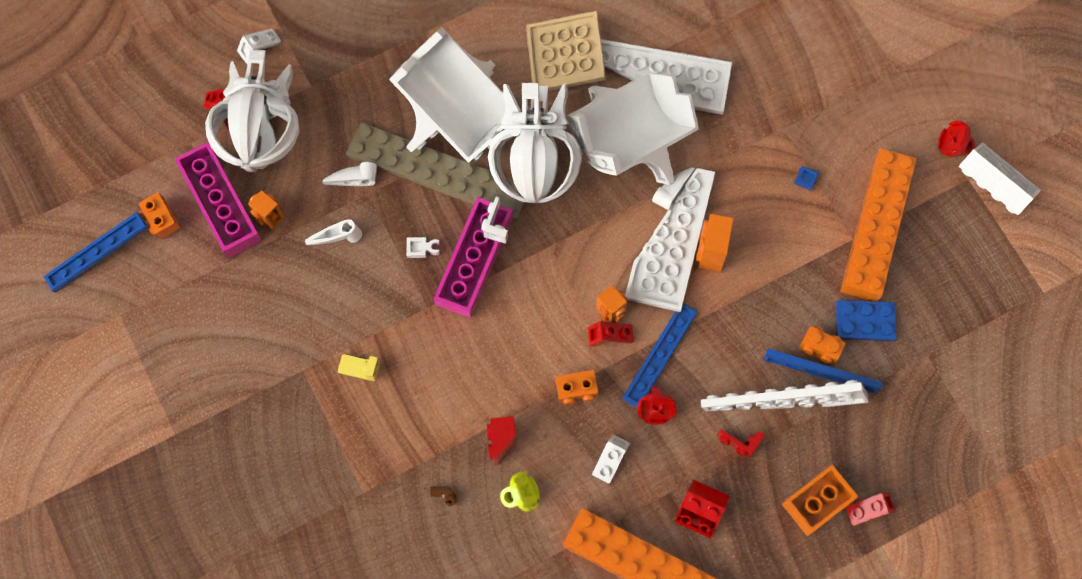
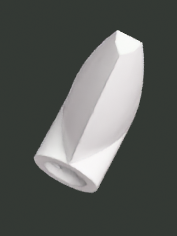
M363 162L360 166L342 169L324 178L323 184L372 186L376 180L377 165L371 162Z
M688 168L674 175L675 182L659 187L652 202L667 210L671 209L676 198L681 194L686 183L695 172V168Z
M348 219L312 235L305 242L306 245H321L347 239L349 242L355 243L361 239L362 231L352 220Z

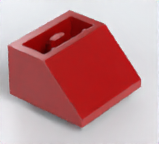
M514 416L490 418V424H487L488 440H492V444H488L490 460H494L495 465H499L517 444Z
M693 479L674 522L711 539L730 496Z

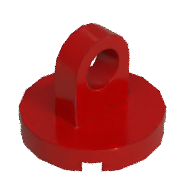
M956 120L948 124L950 126L947 129L944 128L939 136L938 149L947 157L970 154L975 149V141L971 137L970 127L963 121Z
M651 387V394L642 397L637 405L638 417L645 420V423L652 425L667 423L670 418L673 419L677 412L675 400L665 393H660V387Z

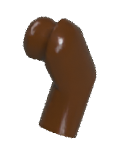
M430 487V497H441L448 506H453L457 502V496L450 487Z

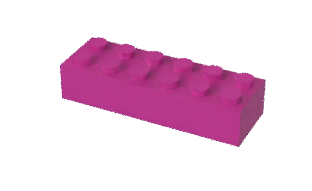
M209 142L174 159L228 259L262 242Z
M479 197L476 198L434 296L435 306L470 319L502 245L501 242L484 237L481 227L484 219H488L490 201ZM500 205L492 226L500 225L508 230L513 219V210Z

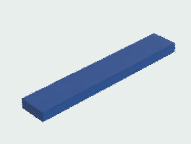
M136 212L43 277L52 292L56 293L146 231L149 227L141 214Z
M684 303L681 312L675 311L622 397V400L637 408L639 400L650 392L651 387L655 384L698 311Z
M767 349L763 359L767 362L841 384H846V381L856 380L858 383H862L866 391L875 394L881 390L883 383L772 349Z

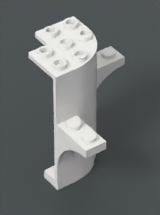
M443 27L421 45L389 80L409 100L416 115V131L414 137L406 146L410 152L416 148L420 150L427 143L425 140L428 137L432 139L440 132L469 163L473 158L477 160L484 153L483 150L486 147L490 149L493 139L504 129L503 126L506 124H501L505 113L503 92L490 79V76L494 73L492 70L495 64L491 60L488 62L480 61L468 54Z
M649 72L618 89L600 86L588 88L591 102L567 115L571 134L580 145L581 155L585 154L588 157V163L600 172L616 176L637 164L645 163L654 173L657 182L668 185L674 183L667 147L699 130L692 96L690 94L678 93L675 76Z

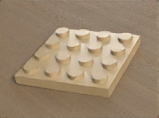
M597 11L526 25L532 83H539V86H548V91L561 89L563 84L568 85L567 87L606 80Z

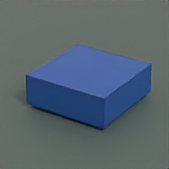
M801 166L794 184L811 191L819 173Z

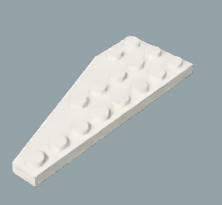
M601 39L604 67L632 81L649 72L674 75L678 93L690 94L695 110L723 115L732 62Z
M697 168L671 209L668 210L648 243L643 247L640 255L633 262L625 293L627 300L681 312L715 177L714 171Z
M851 380L846 381V384L842 385L826 383L824 387L807 385L805 389H797V387H787L785 391L768 389L765 390V393L759 394L756 391H749L745 393L746 395L738 396L736 393H731L721 398L712 395L707 396V399L701 400V408L705 411L732 410L733 406L743 410H750L752 406H757L761 409L793 408L795 404L809 408L815 405V403L821 404L822 407L869 403V397L862 383Z

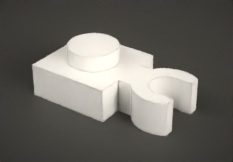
M426 237L407 238V258H426V253L439 255V250L432 249L434 245H440L439 240L434 239L426 243Z

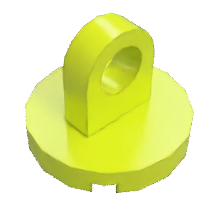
M520 471L515 473L511 478L510 487L502 490L500 498L506 507L518 505L525 512L535 510L538 507L537 499H540L539 489L535 480L531 476H527V472ZM509 492L512 493V497L514 499L513 502L510 501L508 498Z

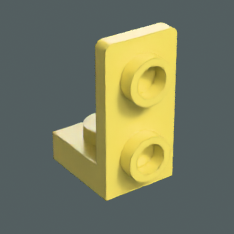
M343 354L338 373L375 382L380 362L377 357L370 356L369 360Z

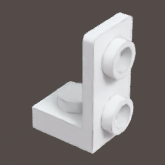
M273 29L243 36L237 51L248 64L249 50H260L281 44V39Z
M495 197L494 202L491 201L489 204L488 219H484L481 230H483L484 237L506 244L508 230L500 225L492 226L500 206V198Z
M612 435L592 475L610 483L630 443Z

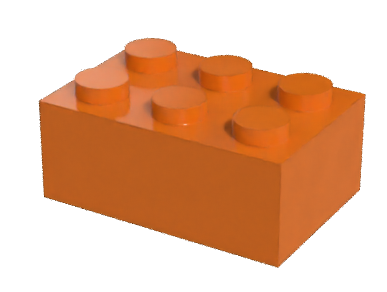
M710 214L709 219L704 220L696 256V262H699L698 269L721 272L727 256L733 218Z
M831 465L789 497L782 506L808 537L858 498V496L835 467Z

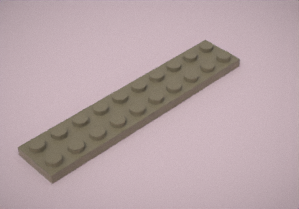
M360 123L346 152L347 157L362 163H374L378 169L474 205L477 197L490 202H494L495 197H499L500 205L512 209V220L518 221L526 202L519 201L505 193L495 182L491 171L423 146L420 150L416 148L410 152L406 147L410 140L365 123ZM505 177L512 189L521 195L514 184V180Z

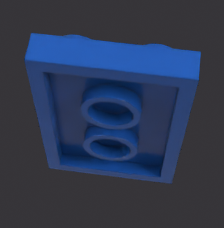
M837 300L836 336L842 340L895 342V302Z

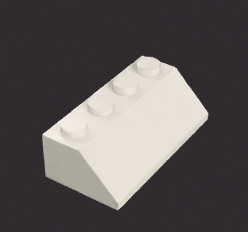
M983 142L973 149L959 166L966 176L974 178L979 187L991 192V196L995 200L1003 202L1007 210L1013 214L1019 215L1041 191Z

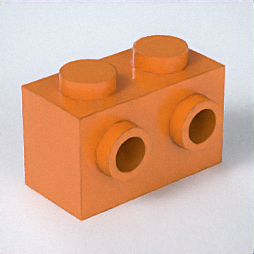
M261 190L258 194H254L248 203L251 208L250 213L259 225H266L270 230H273L285 217L280 206L276 203L275 197L270 193L266 195Z
M159 192L138 203L141 208L139 212L143 219L148 221V229L153 236L156 235L163 239L181 228L167 201Z
M611 285L597 296L596 308L600 311L598 314L603 321L618 323L625 317L627 306L625 294L622 291L618 292Z
M810 325L799 349L808 355L819 358L826 364L834 366L846 343L836 335L831 336L825 333L822 328Z
M594 370L555 376L559 404L571 405L577 400L589 402L598 397Z

